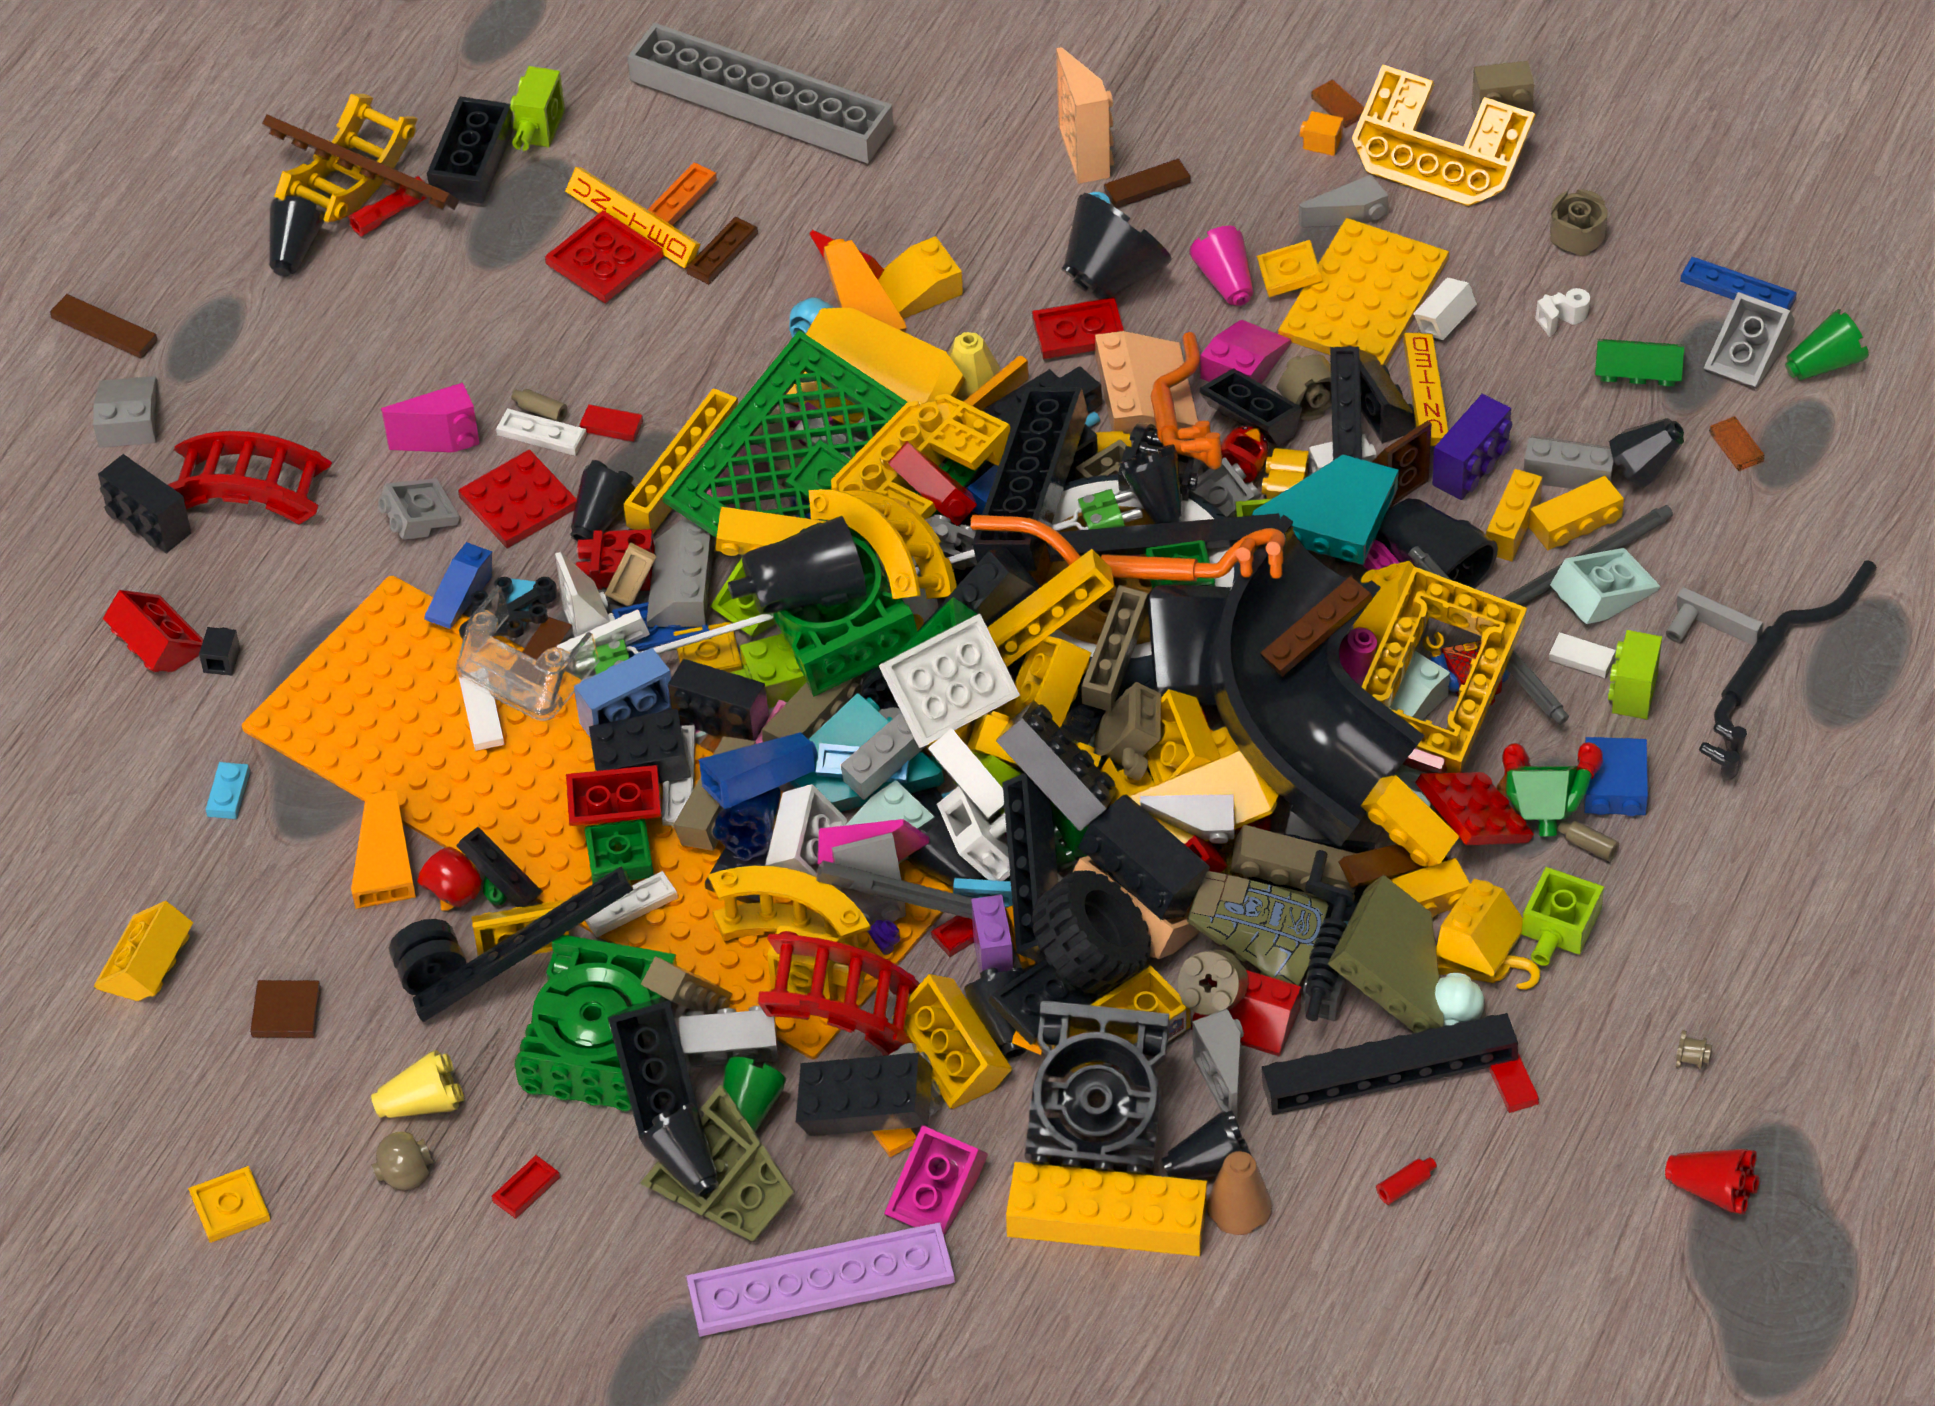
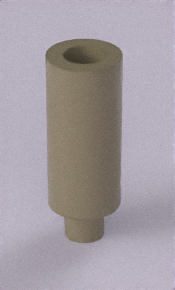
M515 389L511 395V399L518 402L519 408L543 418L562 422L567 414L566 404L532 390L524 389L519 391Z
M1562 820L1558 827V831L1566 835V841L1608 862L1614 858L1619 848L1618 841L1576 820L1572 824Z

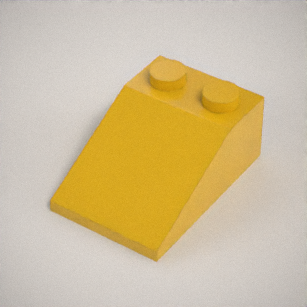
M936 236L910 246L883 268L884 272L878 279L903 319L963 295L962 271Z
M1410 561L1399 564L1394 563L1377 570H1369L1361 578V583H1368L1372 580L1381 588L1354 623L1353 629L1362 627L1373 632L1377 639V650L1410 574L1415 567Z

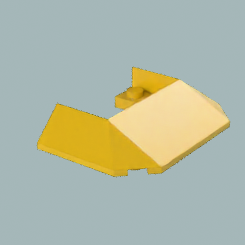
M1382 65L1352 136L1353 143L1367 173L1468 207L1504 191L1535 119V113L1484 97L1464 146L1456 145L1416 131L1434 88V82Z
M948 394L935 396V401L922 404L918 400L908 402L831 479V489L841 492L863 490L882 493L890 498H896L904 502L924 519H927L936 511L934 503L914 493L915 489L888 464V461L908 441L938 466L947 457L974 471L985 460L999 466L1010 433V424Z
M1226 726L1211 732L1221 759L1155 786L1147 769L1139 780L1126 776L1124 769L1117 771L1110 756L1100 769L1101 772H1106L1111 776L1117 788L1108 807L1122 795L1126 794L1138 805H1140V796L1233 794L1234 829L1272 814L1277 806L1276 800L1279 794L1255 771L1242 755ZM1153 817L1184 844L1194 836Z

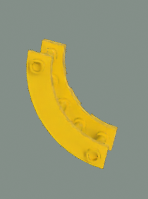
M350 94L344 112L336 125L339 131L332 140V143L346 149L355 147L378 158L377 162L394 169L408 141L415 135V125L418 118L414 116H400L398 121L371 108L373 97L366 94ZM369 119L394 131L385 149L358 137V132L364 120ZM314 154V161L309 165L303 163L294 169L282 172L274 197L285 201L286 196L307 199L327 209L323 220L333 222L345 218L359 209L383 184L384 179L376 176L375 180H371L360 174L361 169L353 166L351 171L338 165V159L330 157L328 161ZM337 170L359 182L346 190L325 180V178L331 171ZM318 188L322 191L331 194L332 196L331 198H327L313 191L312 189Z
M809 490L811 520H831L843 516L847 526L863 536L880 557L888 575L892 599L921 596L920 589H925L926 599H938L948 597L955 590L956 580L949 558L944 556L939 545L941 543L939 537L927 521L913 508L896 498H890L882 493L873 491ZM911 557L915 559L922 577H917L915 565Z
M774 866L737 867L708 874V878L719 901L724 900L725 908L713 911V919L724 941L744 936L764 935L765 931L776 932L779 925L798 927L804 931L817 934H828L838 938L839 943L865 950L858 941V934L870 930V924L855 903L831 884L818 882L816 877L804 872ZM759 895L760 903L737 905L736 897ZM772 896L791 899L794 906L773 903ZM806 906H808L816 912L806 909Z

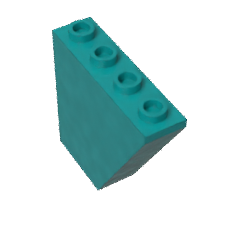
M1341 455L1254 510L1252 516L1279 513L1281 519L1285 515L1293 521L1294 533L1306 549L1364 565L1397 492L1399 470L1347 455Z
M857 693L817 730L809 740L813 741L816 746L817 758L819 743L861 747L893 718L888 717L886 719L879 713V706L871 698L868 697L865 700ZM920 751L910 760L908 782L900 784L909 793L940 786L945 782L942 773L943 766L932 755L928 758ZM817 758L814 759L815 771L789 782L795 789L813 784L840 812L862 807L874 794L892 783H883L863 800L843 781V778L817 776Z

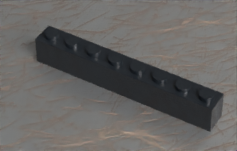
M1508 1013L1489 1015L1482 1019L1458 1022L1450 1026L1436 1029L1430 1028L1422 1032L1398 1035L1390 1039L1366 1042L1358 1046L1344 1049L1338 1048L1326 1053L1306 1055L1294 1060L1274 1062L1270 1065L1261 1066L1262 1086L1271 1114L1275 1115L1518 1060V1041Z

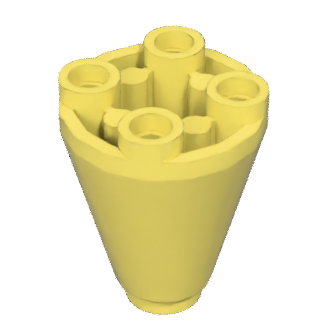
M437 1050L431 1051L379 1087L376 1093L371 1094L372 1103L377 1115L380 1118L384 1116L394 1118L457 1110L459 1102L464 1101V1094L459 1083L454 1084L450 1073L454 1071V1067L448 1053L442 1055Z

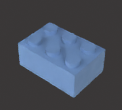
M653 647L644 652L637 653L633 657L613 665L591 678L584 679L574 686L579 724L589 737V726L672 710L668 689L671 672Z

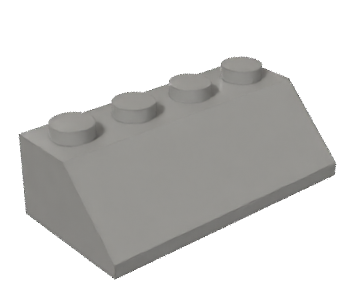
M689 519L680 520L655 541L654 554L657 556L652 568L647 627H654L655 625H658V627H668V625L702 627V625H706L714 538L713 535Z

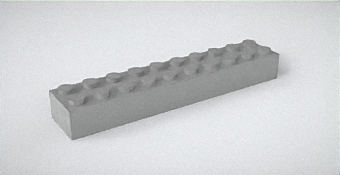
M657 23L652 24L627 57L631 81L865 163L870 162L894 128L893 109L889 103Z

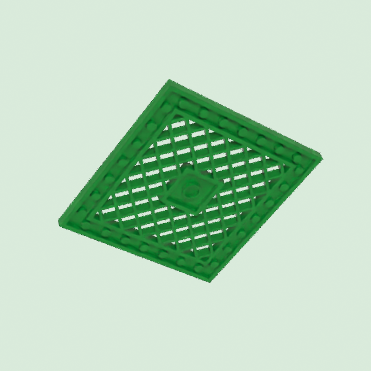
M799 330L664 494L662 502L716 538L721 507H726L725 505L734 504L735 509H740L739 503L754 501L756 512L785 516L799 515V518H805L804 514L811 513L810 505H802L801 497L810 503L809 490H832L831 479L850 461L849 458L841 453L849 452L852 459L856 455L855 451L861 450L873 438L872 430L881 429L908 402ZM816 382L817 391L802 393L801 383ZM821 382L831 389L823 390ZM795 384L797 393L787 394ZM839 397L840 407L826 408L825 398ZM845 398L855 405L846 406ZM819 399L820 409L806 411L804 401ZM799 402L800 412L785 413L784 404ZM778 405L780 414L770 415ZM863 413L864 422L850 424L848 414ZM869 414L878 420L870 421ZM843 416L844 425L829 426L828 417ZM822 418L824 427L809 429L807 419ZM802 420L804 430L789 432L787 422ZM782 423V433L768 434L767 424ZM762 426L763 435L753 436L759 427ZM866 431L867 441L853 442L852 432ZM846 433L847 443L833 445L831 435ZM826 436L827 444L819 439L812 447V437ZM805 438L807 448L792 450L791 440ZM785 441L787 451L772 453L770 443ZM765 444L766 453L751 455L750 445ZM745 447L746 456L736 457L742 448ZM805 457L800 462V464L797 467H795L794 459ZM947 457L943 461L945 465L942 469L966 488L987 460L974 471ZM789 460L790 469L775 471L774 461ZM768 462L770 472L755 474L753 464ZM748 464V475L734 476L733 466ZM728 468L729 477L719 478L725 469ZM788 478L785 481L787 489H779L777 480ZM772 481L773 490L758 492L757 482ZM751 483L753 493L738 495L736 485ZM731 485L732 496L717 497L716 487ZM709 489L711 490L712 497L707 494ZM913 491L914 493L922 496L919 492ZM795 496L797 506L782 508L780 498ZM775 499L777 509L761 510V500ZM936 509V511L930 517H933L934 515H944Z

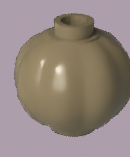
M395 1132L386 1136L379 1143L376 1152L377 1162L371 1164L378 1182L385 1180L393 1189L403 1191L419 1187L429 1174L426 1165L433 1163L424 1139L416 1142L411 1133Z

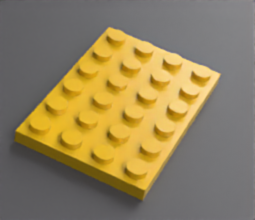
M1346 218L1318 263L1323 281L1303 288L1279 327L1278 334L1291 339L1292 343L1330 355V347H1347L1350 345L1359 347V349L1375 355L1381 365L1386 366L1403 338L1404 332L1407 331L1414 319V312L1422 305L1447 263L1449 251Z

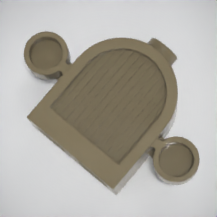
M1135 682L1114 702L1112 711L1105 712L1096 730L1094 738L1096 754L1100 755L1101 759L1105 761L1110 756L1112 762L1124 767V774L1134 780L1141 779L1146 772L1148 760L1143 755L1161 739V693Z

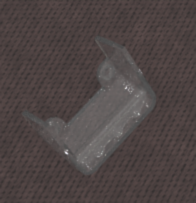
M496 586L468 620L456 663L458 676L463 682L536 720L546 721L552 719L574 694V686L586 679L600 662L593 634L587 632L571 652L554 647L544 651L536 660L492 637L509 617L502 588Z

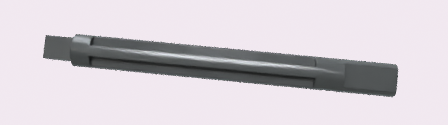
M824 860L817 869L816 880L818 882L972 919L971 899L974 898Z

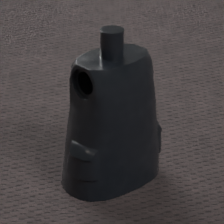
M1412 498L1405 499L1392 508L1389 507L1375 540L1383 543L1400 563L1410 561L1414 565V561L1408 553L1412 548L1419 546L1424 553L1430 555L1451 580L1474 589L1488 576L1494 566L1498 552L1497 543L1487 537L1482 530L1472 525L1471 522L1454 519L1428 503Z
M843 516L824 523L819 522L808 528H803L799 533L782 541L747 552L742 556L746 577L728 582L732 599L752 594L760 614H772L816 604L831 607L846 603L849 599L866 595V584L861 562Z

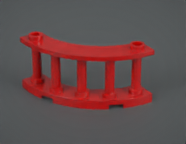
M247 431L211 432L184 440L174 447V451L185 459L178 480L168 485L183 495L186 509L208 503L211 498H222L224 502L248 504L249 500L266 504L265 509L280 514L300 525L314 516L319 506L307 497L312 479L331 467L332 461L322 456L316 450H311L295 442L267 434ZM240 454L234 474H215L220 456ZM252 455L272 459L266 480L245 476ZM206 461L203 473L191 477L194 466ZM283 463L303 471L296 492L277 484Z
M783 931L780 934H768L769 943L775 952L780 955L774 989L771 992L759 991L758 1004L767 1017L808 1020L810 1015L826 1018L828 1019L827 1025L850 1033L854 1032L855 1029L865 1034V1041L877 1048L883 1056L897 1051L904 1044L913 1043L907 1036L904 1028L909 994H912L920 985L914 975L881 956L847 944L814 937L798 936L791 931ZM792 954L816 957L811 991L807 995L789 993L787 991ZM828 960L849 966L845 997L842 1003L825 999L826 997L823 995ZM861 971L878 980L873 1014L859 1009V1006L856 1004ZM889 990L893 995H896L892 1024L888 1022L886 1017Z

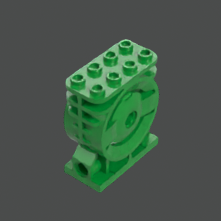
M850 527L848 528L863 569L866 595L849 599L846 603L831 607L816 604L770 614L781 629L785 640L792 647L796 663L803 673L813 697L876 668L893 658L918 632L913 613L908 604L905 605L902 598L892 599V593H889L886 574L873 551V547L863 536Z
M561 935L552 941L553 954L546 971L548 982L545 983L537 994L533 1005L531 1024H528L526 1027V1037L522 1039L520 1053L515 1058L514 1065L517 1081L526 1093L532 1095L543 1094L554 1096L560 1100L571 1099L586 1102L593 1106L604 1105L615 1107L621 1111H629L631 1106L607 1017L633 1005L663 997L644 987L641 983L655 956L677 966L676 954ZM554 1027L559 1028L562 1038L556 1033Z

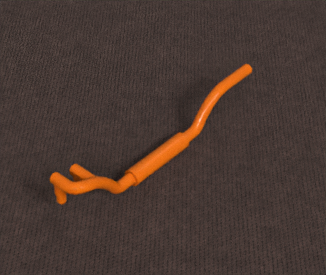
M1187 332L1182 338L1186 361L1172 372L1159 377L1153 384L1150 397L1157 427V436L1159 441L1163 443V446L1174 444L1179 455L1195 458L1205 463L1210 469L1217 470L1222 465L1220 434L1211 432L1210 422L1205 420L1196 422L1192 427L1179 429L1173 397L1169 389L1190 377L1200 364V352L1196 335L1192 332Z
M972 515L971 517L972 530L1023 532L1037 536L1051 545L1068 565H1071L1081 557L1061 534L1040 521L1013 516ZM1275 528L1255 531L1237 541L1226 551L1218 563H1198L1197 559L1125 555H1102L1101 558L1111 567L1113 578L1197 581V578L1223 577L1231 571L1237 562L1240 563L1241 575L1243 577H1250L1253 573L1252 562L1254 561L1253 553L1255 548L1267 544L1266 552L1268 553V564H1270V575L1276 579L1282 576L1283 546L1285 545L1286 537L1280 530Z

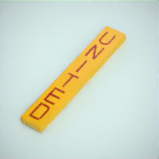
M575 167L565 192L598 213L602 210L609 213L661 247L663 255L681 267L686 268L695 258L701 245L699 242L582 167Z
M1404 332L1403 343L1416 426H1420L1427 420L1431 422V446H1436L1448 432L1433 334Z

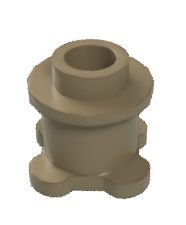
M1682 1030L1677 1050L1676 1067L1681 1068L1682 1062L1696 1064L1698 1068L1702 1069L1703 1063L1709 1064L1712 1045L1707 1044V1038L1705 1037L1703 1040L1686 1037L1687 1031Z

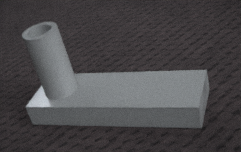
M1682 587L1677 595L1678 613L1668 627L1666 636L1674 642H1681L1696 619L1751 645H1755L1763 633V622Z

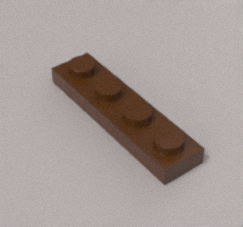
M1350 576L1261 652L1262 659L1283 677L1373 600L1371 593Z

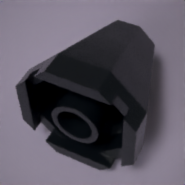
M1668 418L1626 429L1609 441L1612 458L1617 466L1621 463L1625 466L1626 470L1622 472L1624 476L1643 489L1660 477L1684 443V430L1677 421H1672Z

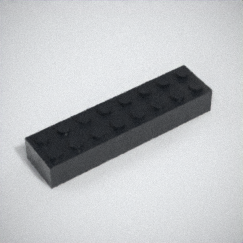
M1082 387L1025 388L982 515L1031 518L1051 527L1088 416ZM977 530L972 546L977 564L990 550L1006 547L1027 571H1037L1046 542L1029 533Z

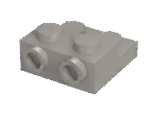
M1225 457L1222 459V465L1219 469H1209L1199 476L1196 490H1191L1218 508L1227 518L1235 517L1236 501L1258 500L1262 496L1252 482L1246 485L1243 481L1247 476L1236 463L1231 466Z
M437 478L386 483L378 499L380 512L388 514L392 532H398L402 540L428 537L431 528L457 525L460 517Z

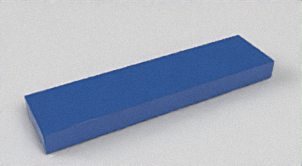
M1695 257L1690 258L1680 278V282L1735 300L1737 293L1740 292L1788 310L1791 309L1797 295L1795 291Z

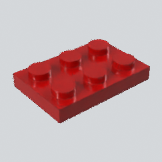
M1115 297L1032 311V321L1043 359L1095 351V335L1124 331Z

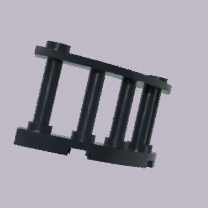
M1144 422L1136 424L1130 435V440L1134 441L1132 447H1125L1121 462L1132 459V456L1138 453L1149 451L1151 454L1158 452L1157 449L1164 447L1163 443L1158 439L1157 429L1153 424ZM1178 454L1179 462L1187 463L1184 474L1180 473V485L1182 487V500L1188 501L1191 490L1195 491L1197 488V471L1202 464L1203 473L1210 468L1200 460ZM1119 467V490L1131 489Z

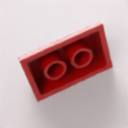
M119 590L103 617V620L111 627V632L121 637L128 644L127 648L137 654L144 661V666L153 672H174L199 656L204 639L160 595Z
M657 765L566 774L569 826L661 817L662 807Z
M1246 970L1248 975L1247 992L1244 998L1234 1008L1229 1010L1233 1020L1238 1019L1242 1026L1244 1036L1240 1038L1241 1045L1280 1057L1301 1009V986ZM1209 978V984L1212 985V987H1216L1217 981L1212 980V978ZM1194 1012L1191 1030H1193V1021L1209 1015Z

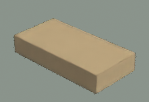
M630 543L605 592V596L625 606H632L657 555Z

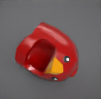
M1250 426L1236 428L1221 442L1222 459L1225 457L1231 466L1237 463L1247 476L1243 481L1250 483L1259 475L1266 463L1268 454L1267 440L1258 428Z
M450 846L439 850L427 860L419 872L417 880L418 884L426 890L430 889L440 899L442 911L461 907L475 900L481 890L482 882L480 873L475 865L463 853Z

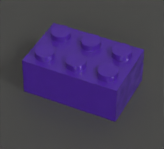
M1482 393L1434 447L1432 486L1460 500L1469 491L1473 492L1478 486L1481 477L1485 473L1489 474L1496 460L1500 456L1506 455L1510 449L1511 441L1509 436L1513 424L1511 421V407Z

